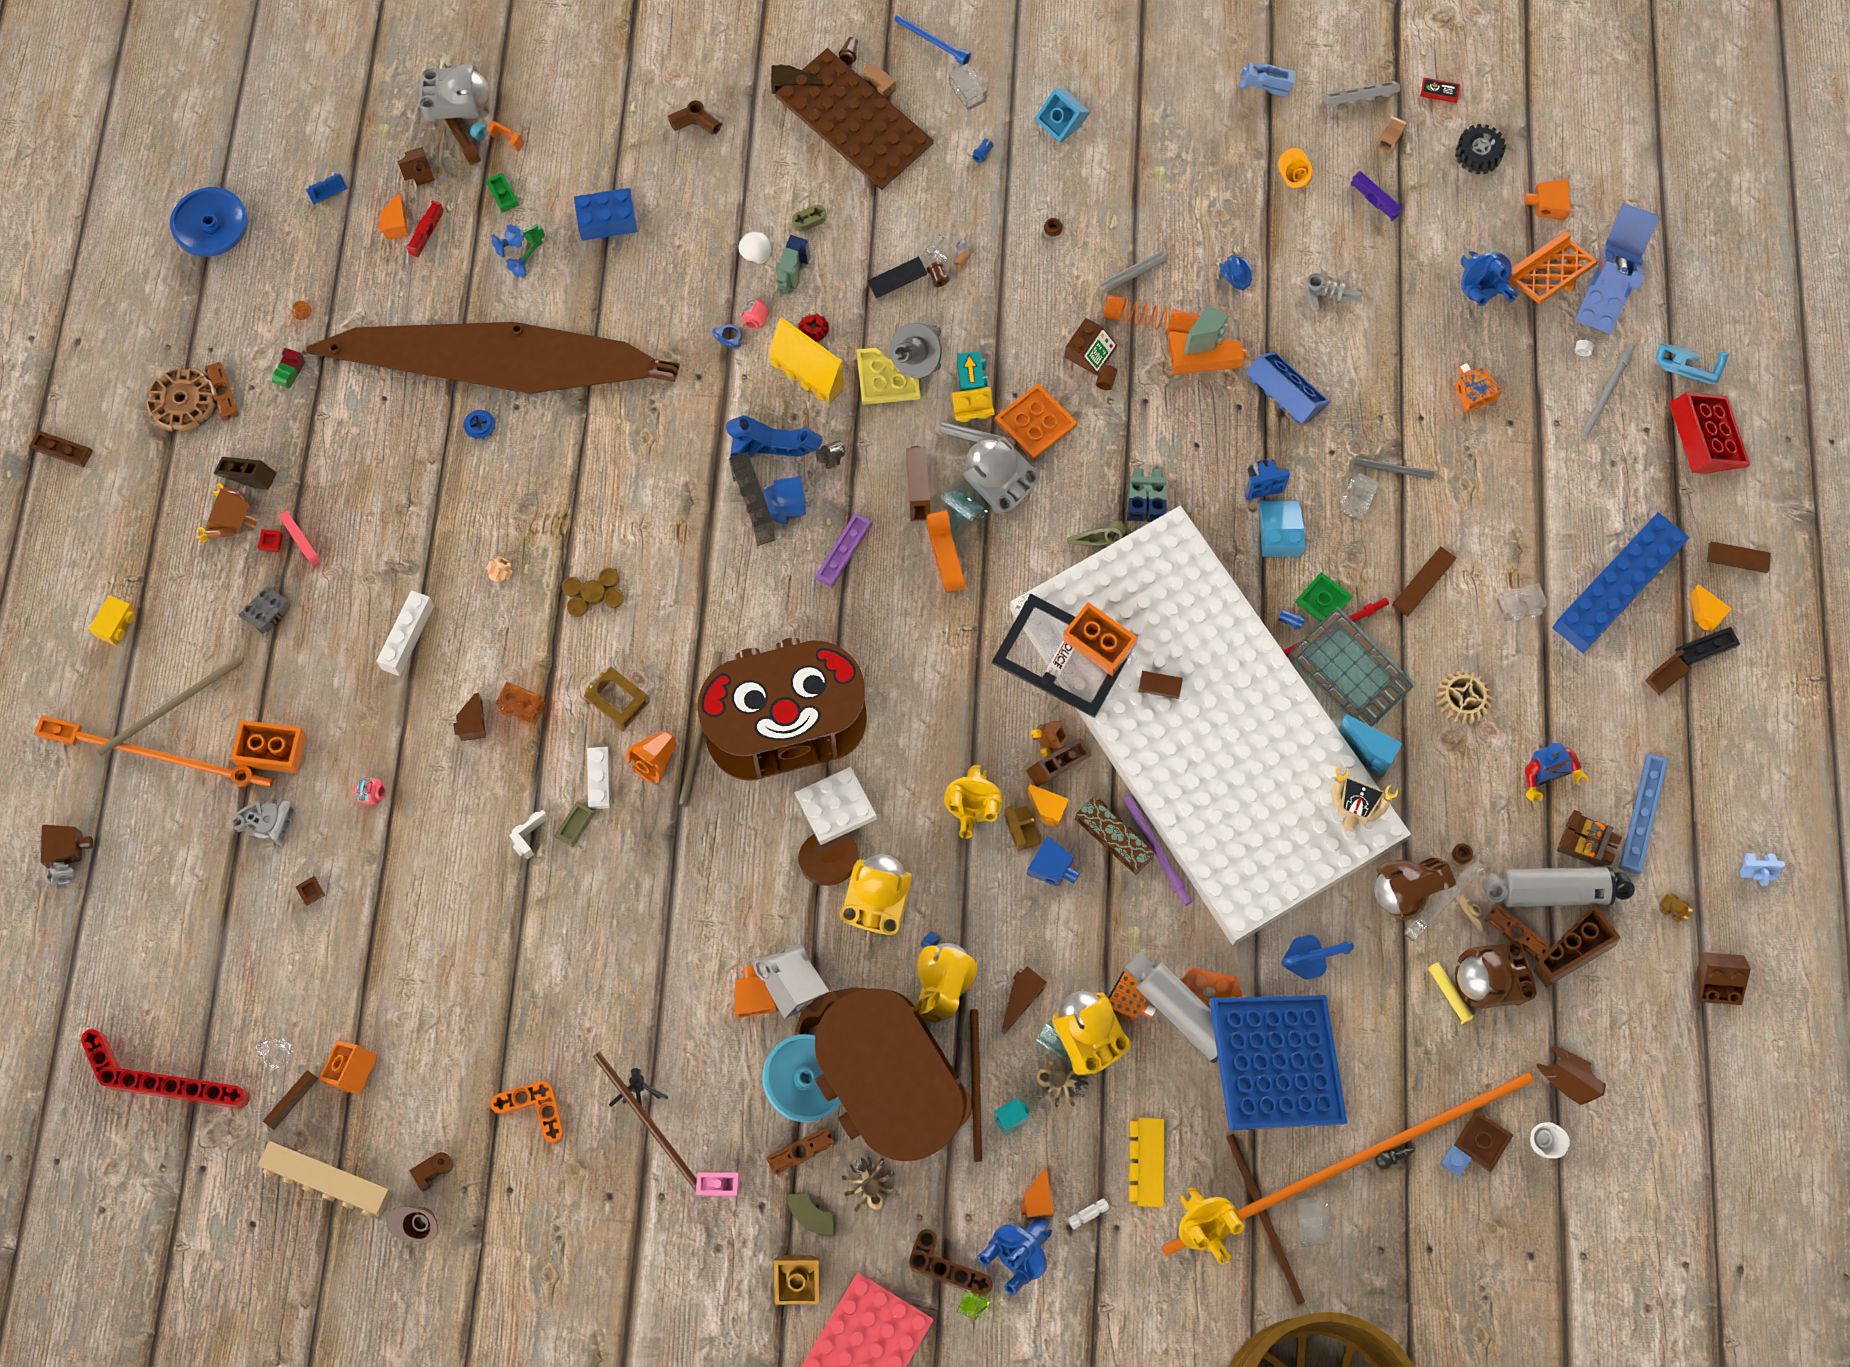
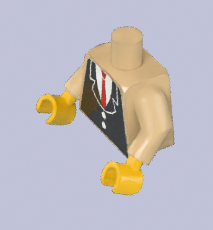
M1340 766L1336 768L1338 777L1334 780L1331 796L1334 807L1338 809L1337 815L1345 818L1342 827L1347 831L1354 832L1357 823L1366 825L1368 821L1374 822L1385 814L1392 802L1391 798L1397 796L1399 789H1397L1395 794H1390L1388 791L1391 786L1390 784L1386 787V795H1383L1384 792L1347 778L1349 775L1348 768H1346L1345 774H1339Z

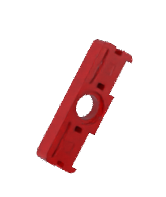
M431 201V205L425 216L423 215L411 241L406 245L409 255L418 258L444 212L441 203Z

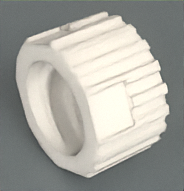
M1579 340L1576 343L1575 353L1580 356L1592 355L1594 345L1591 341Z

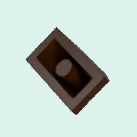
M475 693L456 715L457 722L453 724L454 733L459 736L461 741L486 738L483 700L479 693Z

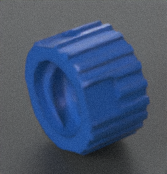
M931 931L924 937L921 946L923 948L937 946L941 938Z

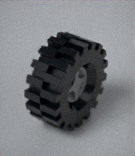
M1477 124L1476 128L1472 125L1469 127V130L1466 128L1459 138L1455 149V157H1458L1457 162L1459 164L1463 163L1461 166L1463 169L1469 168L1468 172L1470 173L1474 170L1479 175L1481 171H1483V174H1488L1489 170L1492 172L1495 170V167L1499 166L1506 149V145H1504L1505 138H1501V132L1496 133V128L1489 129V125L1485 124V127H1482L1481 124Z

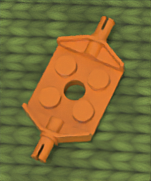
M1190 967L1180 979L1208 1008H1210L1209 1000L1212 998L1245 997L1241 992L1236 976ZM1206 987H1213L1215 995L1210 998L1205 997L1203 990Z

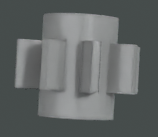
M64 862L53 863V866L46 872L47 882L55 886L56 889L66 888V884H70L73 881V870L70 866L64 865Z

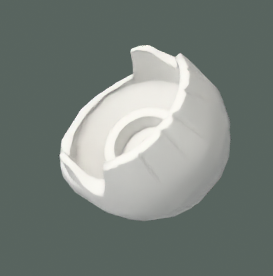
M747 233L739 242V252L747 261L762 264L771 256L772 248L770 241L763 233Z
M1550 1122L1541 1123L1531 1131V1147L1541 1157L1560 1158L1566 1154L1570 1146L1569 1136L1556 1124Z

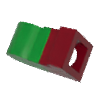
M284 348L282 352L283 357L272 375V382L282 387L290 388L305 364V360L300 352Z

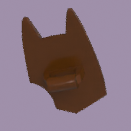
M1552 1046V1050L1560 1058L1552 1068L1537 1064L1540 1072L1557 1089L1579 1105L1593 1101L1605 1093L1606 1084L1593 1074L1591 1070L1592 1063L1565 1049Z

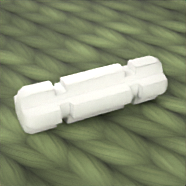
M1101 1199L1096 1202V1205L1092 1204L1078 1212V1215L1071 1216L1068 1222L1073 1229L1081 1226V1223H1086L1098 1216L1100 1212L1107 1211L1109 1205L1105 1199Z

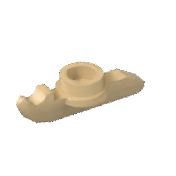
M1462 894L1459 898L1462 909L1476 928L1483 932L1485 926L1480 918L1482 914L1480 907L1476 904L1471 905L1469 903L1470 899H1466L1465 895Z

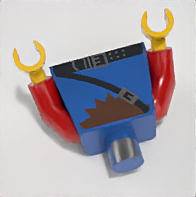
M1551 743L1548 747L1536 751L1530 763L1525 767L1527 787L1530 788L1526 793V797L1533 803H1535L1534 797L1542 801L1543 794L1536 790V787L1569 775L1572 771H1574L1572 778L1579 786V779L1581 777L1588 782V776L1580 770L1581 765L1576 753L1568 747L1564 748L1562 743Z

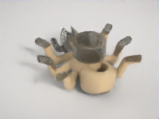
M1046 1054L1052 1072L1046 1068L1040 1069L1036 1073L1035 1080L1039 1086L1050 1088L1040 1094L1038 1100H1041L1055 1089L1057 1090L1055 1107H1058L1063 1087L1067 1100L1071 1106H1075L1068 1087H1071L1076 1096L1084 1098L1085 1095L1077 1091H1087V1088L1082 1085H1088V1082L1080 1080V1078L1088 1079V1076L1079 1075L1077 1078L1070 1080L1069 1078L1075 1072L1072 1069L1065 1075L1068 1055L1065 1054L1063 1057L1061 1070H1056L1050 1055Z
M867 1157L869 1166L863 1158H861V1164L857 1160L855 1161L857 1171L850 1164L852 1172L862 1176V1180L842 1176V1180L862 1184L856 1190L844 1193V1196H849L863 1191V1196L854 1209L855 1212H858L864 1204L866 1197L867 1204L871 1209H882L885 1205V1197L880 1191L898 1194V1190L884 1188L879 1185V1183L887 1181L890 1177L894 1176L893 1171L880 1179H874L882 1168L883 1158L879 1161L872 1175H869L870 1168L872 1167L870 1157Z

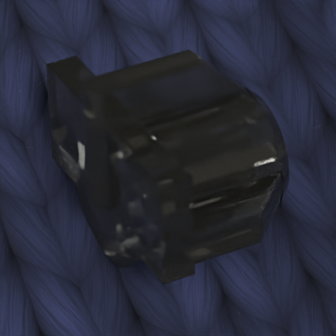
M834 441L816 450L817 462L825 463L826 469L840 465L841 458L845 456V446L840 441Z

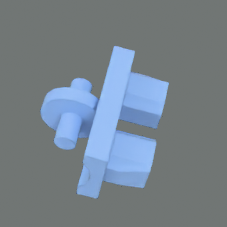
M1747 853L1743 858L1740 876L1741 878L1759 880L1761 886H1768L1769 880H1775L1780 877V872L1785 867L1784 861H1778L1775 854L1764 855L1763 861H1757L1755 854Z

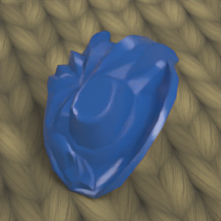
M1231 255L1227 257V261L1224 264L1219 263L1222 277L1226 278L1233 287L1238 290H1244L1250 286L1252 273L1248 262L1243 257Z

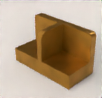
M1012 805L1005 807L1004 816L1017 852L1039 845L1041 841L1035 828V820L1031 817L1028 806L1013 809Z

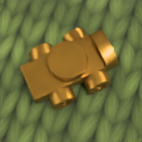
M1666 894L1660 903V906L1663 907L1661 912L1667 916L1670 912L1673 913L1672 919L1676 922H1680L1681 919L1686 921L1693 911L1689 908L1690 904L1687 901L1678 900V896L1675 894L1670 896Z

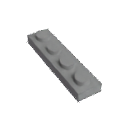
M1390 81L1324 94L1323 102L1330 107L1341 106V103L1345 102L1348 104L1358 103L1360 99L1374 100L1376 96L1380 95L1389 97L1393 96L1395 92H1400V84Z

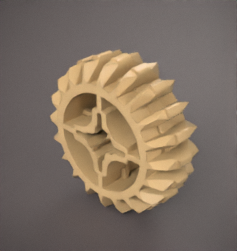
M1465 670L1461 675L1459 671H1456L1454 675L1450 673L1447 679L1444 678L1441 681L1442 685L1438 686L1437 691L1439 692L1436 694V698L1439 699L1437 706H1443L1440 710L1441 713H1448L1446 719L1453 717L1454 723L1459 719L1462 725L1466 721L1471 725L1475 720L1480 721L1482 716L1487 715V710L1491 708L1490 702L1493 700V697L1489 696L1491 689H1486L1488 682H1481L1482 676L1475 678V672L1468 675L1467 670ZM1455 685H1465L1464 688H1452ZM1465 691H1466V694H1465L1466 699H1465L1464 703L1462 704V702H1463L1462 696H1463V694H1464ZM1464 707H1476L1474 710H1463Z

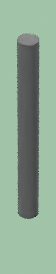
M1357 457L1354 464L1433 479L1434 471Z

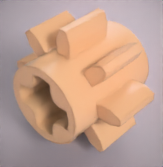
M501 557L494 559V561L490 560L486 567L489 578L495 582L509 579L513 572L510 570V562Z

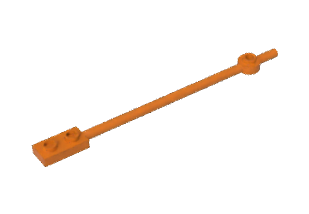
M41 715L34 732L36 737L72 746L76 745L77 740L101 746L111 740L81 732L83 727L79 724ZM123 742L113 748L230 777L238 787H247L251 783L270 788L273 785V779L256 776L245 765L237 766L232 770ZM246 775L244 780H240L241 776Z

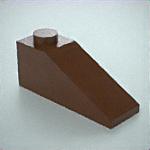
M1080 738L1041 759L1026 771L1035 786L1039 787L1092 755Z
M1028 966L1024 970L1019 969L1013 977L1015 981L1013 982L1002 1026V1033L1004 1035L1046 988L1047 982Z

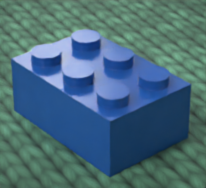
M630 188L574 196L581 241L638 232Z

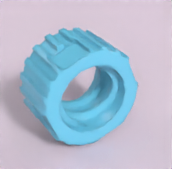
M481 122L475 123L471 128L470 134L477 141H482L488 134L487 127Z

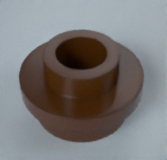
M1050 218L1044 224L1045 233L1052 237L1060 235L1063 230V225L1057 218Z
M1460 843L1453 848L1452 857L1459 864H1467L1473 858V850L1469 845ZM1459 852H1464L1465 857H1460Z

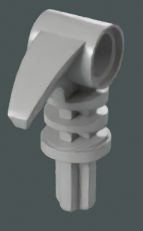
M1320 273L1310 274L1305 286L1307 301L1314 312L1320 310L1318 303L1319 295L1326 297L1328 294L1331 299L1335 296L1338 302H1340L1341 298L1359 302L1362 295L1360 291L1346 288L1343 282L1340 286L1337 285V282L1331 284L1330 280L1325 282L1323 275Z

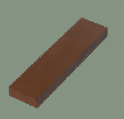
M1440 546L1396 598L1392 606L1409 617L1455 562L1456 557Z

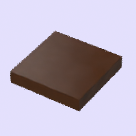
M1475 1110L1454 1143V1146L1470 1156L1471 1160L1491 1172L1514 1135Z

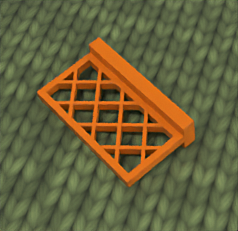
M1565 231L1512 268L1509 279L1510 286L1514 287L1516 285L1540 305L1595 267L1598 261L1570 240L1571 235ZM1571 248L1576 254H1564V251ZM1561 259V264H1550V261ZM1564 259L1575 260V265L1564 264ZM1578 260H1587L1589 263L1587 265H1578ZM1538 269H1547V274H1535ZM1549 269L1561 270V275L1549 274ZM1563 270H1575V273L1563 275ZM1533 279L1532 284H1524L1521 281ZM1535 279L1547 280L1546 285L1535 284ZM1549 280H1561V283L1549 285ZM1546 290V293L1540 297L1534 291Z

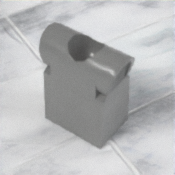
M796 944L784 949L782 953L771 954L754 962L756 974L761 980L766 982V987L784 1019L802 1012L811 1003L829 993L828 988L811 962L806 960V952L801 944Z

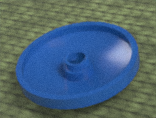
M218 187L201 188L187 194L177 203L170 218V230L177 244L184 251L200 257L217 256L231 250L242 240L248 227V214L242 201L231 191Z

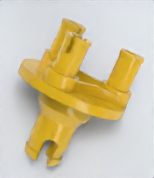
M980 765L971 766L967 772V777L954 780L945 790V806L950 813L960 819L959 835L964 838V832H966L965 839L972 837L973 825L976 822L995 821L997 814L1002 808L1003 798L1000 790L993 783L987 781L986 770L983 771V775L980 774Z
M1194 1187L1188 1188L1187 1191L1191 1199L1188 1201L1183 1194L1180 1196L1181 1203L1187 1213L1180 1222L1179 1236L1182 1242L1191 1249L1204 1250L1207 1248L1208 1251L1214 1254L1218 1263L1224 1265L1222 1257L1228 1263L1231 1255L1224 1247L1223 1240L1231 1232L1234 1235L1240 1234L1245 1226L1238 1218L1236 1208L1229 1200L1221 1197L1205 1200L1199 1190Z

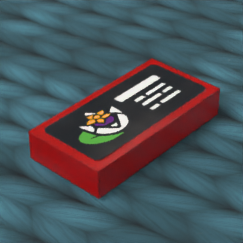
M1423 78L1420 97L1457 103L1460 84Z

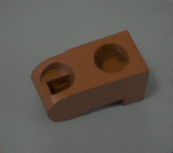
M439 1152L409 1171L419 1189L424 1192L430 1188L428 1183L430 1180L440 1174H447L452 1170L453 1160L448 1154Z

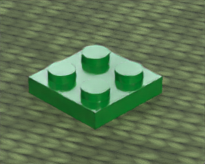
M1320 572L1296 599L1295 603L1322 623L1335 610L1341 612L1353 596Z

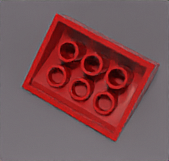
M1685 392L1669 403L1692 473L1708 474L1750 466L1727 396Z

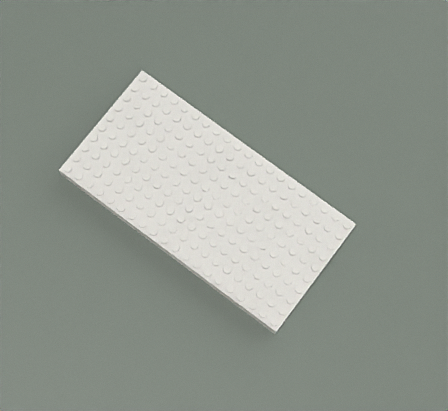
M1181 505L1011 601L1010 611L1015 618L1019 615L1030 594L1075 617L1086 603L1089 602L1138 637L1137 645L1129 655L1096 717L1093 718L1078 709L1076 710L1232 946L1406 842L1410 837L1411 833L1391 805L1385 814L1374 822L1368 821L1366 825L1357 823L1354 832L1347 831L1342 827L1345 818L1337 815L1338 809L1334 807L1331 796L1334 780L1338 777L1336 768L1340 766L1338 773L1342 775L1346 773V768H1348L1349 775L1347 778L1375 789H1380ZM1037 608L1033 609L1023 627L1024 632L1047 666H1049L1062 643L1063 633L1069 625ZM1074 649L1056 680L1061 688L1091 703L1108 673ZM1142 670L1183 678L1179 699L1138 692Z

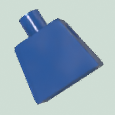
M1048 836L1027 869L1028 876L1054 886H1059L1063 878L1074 884L1080 872L1070 867L1074 857Z

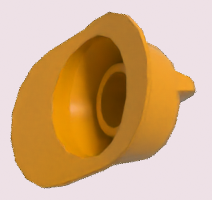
M1299 148L1286 150L1282 153L1278 162L1279 170L1286 184L1292 188H1308V184H1310L1313 178V168L1307 155Z

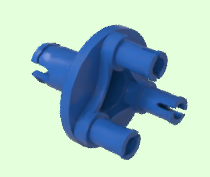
M1469 251V254L1472 256L1471 259H1467L1464 255L1461 257V265L1466 269L1462 276L1461 288L1470 300L1476 301L1479 306H1484L1489 299L1497 294H1502L1509 302L1515 300L1512 294L1515 297L1518 296V292L1510 286L1509 279L1512 273V265L1504 254L1488 252L1479 256L1476 252Z
M1036 1219L1026 1230L1010 1224L1002 1225L995 1231L988 1246L978 1255L979 1262L984 1266H989L998 1256L1003 1264L1015 1273L1004 1285L1005 1290L1010 1295H1016L1024 1284L1040 1278L1046 1271L1047 1260L1041 1245L1051 1236L1052 1230L1049 1229L1047 1232H1044V1229L1050 1224L1045 1219Z

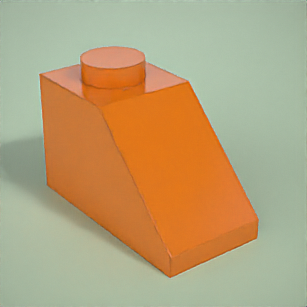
M396 194L380 213L381 221L378 222L379 231L384 233L386 240L409 236L405 205L401 194Z
M1047 1169L1040 1172L1025 1193L1023 1201L1020 1202L1021 1214L1026 1215V1220L1053 1217L1054 1212Z

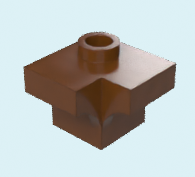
M423 147L405 152V157L398 161L404 181L414 178L416 186L435 181Z

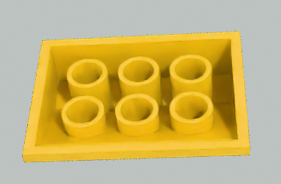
M781 317L769 350L771 365L776 369L780 368L783 370L788 378L791 380L795 379L803 389L810 390L818 400L825 401L830 405L844 389L842 360Z

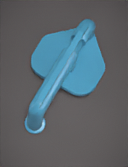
M1660 344L1656 360L1666 371L1708 384H1716L1722 375L1729 353H1717L1718 360L1713 372L1685 364L1687 359L1698 361L1699 355L1692 350L1676 345ZM1667 351L1675 354L1673 360L1664 358Z

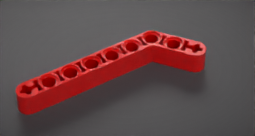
M88 1029L82 1034L81 1043L98 1082L108 1089L236 1109L245 1107L249 1102L250 1096L248 1092L236 1085L122 1069L119 1067L108 1039L104 1034L95 1029ZM106 1055L105 1061L99 1064L100 1057ZM114 1074L113 1080L107 1083L108 1076ZM135 1077V1082L128 1086L129 1079ZM156 1080L155 1087L149 1089L150 1082ZM177 1083V1089L170 1093L171 1085ZM198 1086V1092L191 1096V1090ZM219 1089V1096L212 1099V1093ZM228 1094L231 1096H238L240 1094V1098L234 1100L228 1097Z

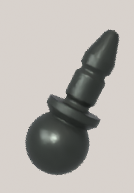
M1404 1148L1396 1152L1393 1150H1389L1388 1153L1381 1152L1375 1157V1163L1380 1169H1388L1392 1164L1396 1165L1397 1160L1410 1156L1415 1149Z

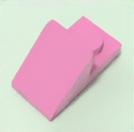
M698 1172L696 1195L720 1196L725 1199L736 1197L739 1194L740 1173Z

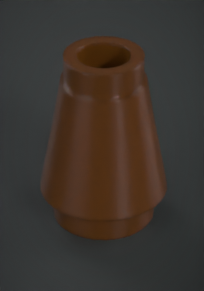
M849 37L839 52V58L847 65L856 61L858 46L856 38Z

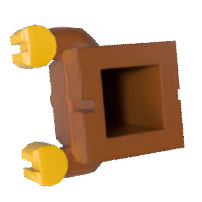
M1062 720L1040 724L1037 729L1031 731L1033 740H1038L1041 746L1046 747L1040 751L1043 754L1042 757L1051 755L1054 748L1061 749L1069 738Z

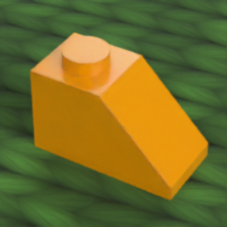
M1699 584L1690 593L1694 620L1702 629L1708 630L1711 633L1731 608Z
M1030 784L1028 796L1039 820L1046 826L1059 827L1069 799Z

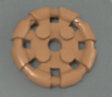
M176 368L163 373L164 376L156 379L150 386L147 393L149 397L146 400L147 412L150 418L155 420V424L168 431L180 430V432L195 429L200 426L199 424L202 421H207L216 407L213 396L217 392L212 385V381L207 379L206 374L193 368L188 370ZM168 382L172 383L167 388L164 386ZM179 396H186L182 402H176ZM175 418H180V422H175Z

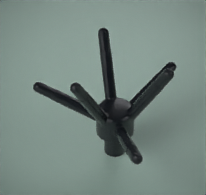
M631 1069L630 1085L627 1088L630 1092L636 1093V1099L641 1106L640 1092L644 1089L657 1099L661 1097L668 1099L666 1094L645 1083L640 1069ZM621 1093L609 1103L610 1107L623 1098ZM623 1098L622 1103L625 1104L627 1101Z

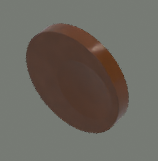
M847 833L823 845H820L817 837L813 834L803 843L798 855L802 874L810 882L821 886H832L847 880L851 876L854 864L859 860L857 844Z

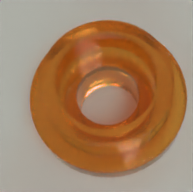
M297 301L293 304L292 314L296 319L303 320L311 315L312 309L307 302Z

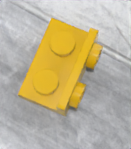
M990 387L951 393L956 421L968 422L972 418L987 419L991 415H995Z

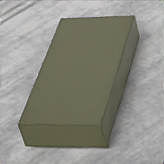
M576 802L554 835L555 838L573 848L595 812Z

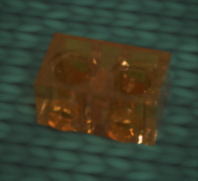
M506 681L496 701L499 712L509 717L514 715L523 723L529 724L531 722L536 724L546 705V701L543 696ZM510 698L516 699L514 703L507 704ZM527 706H534L533 710L525 711Z

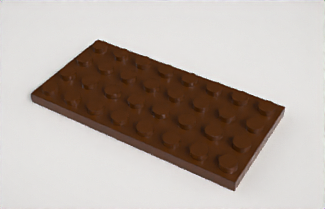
M828 48L802 69V71L822 79L824 86L805 85L807 83L806 76L798 75L796 77L797 85H784L775 93V97L880 190H883L932 146L934 142L930 136Z

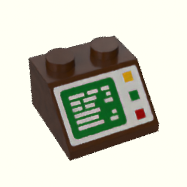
M1085 318L1066 345L1064 358L1098 376L1101 365L1107 363L1117 348V344L1102 326Z

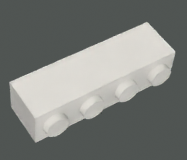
M411 590L377 659V663L382 670L401 676L434 608L430 597Z

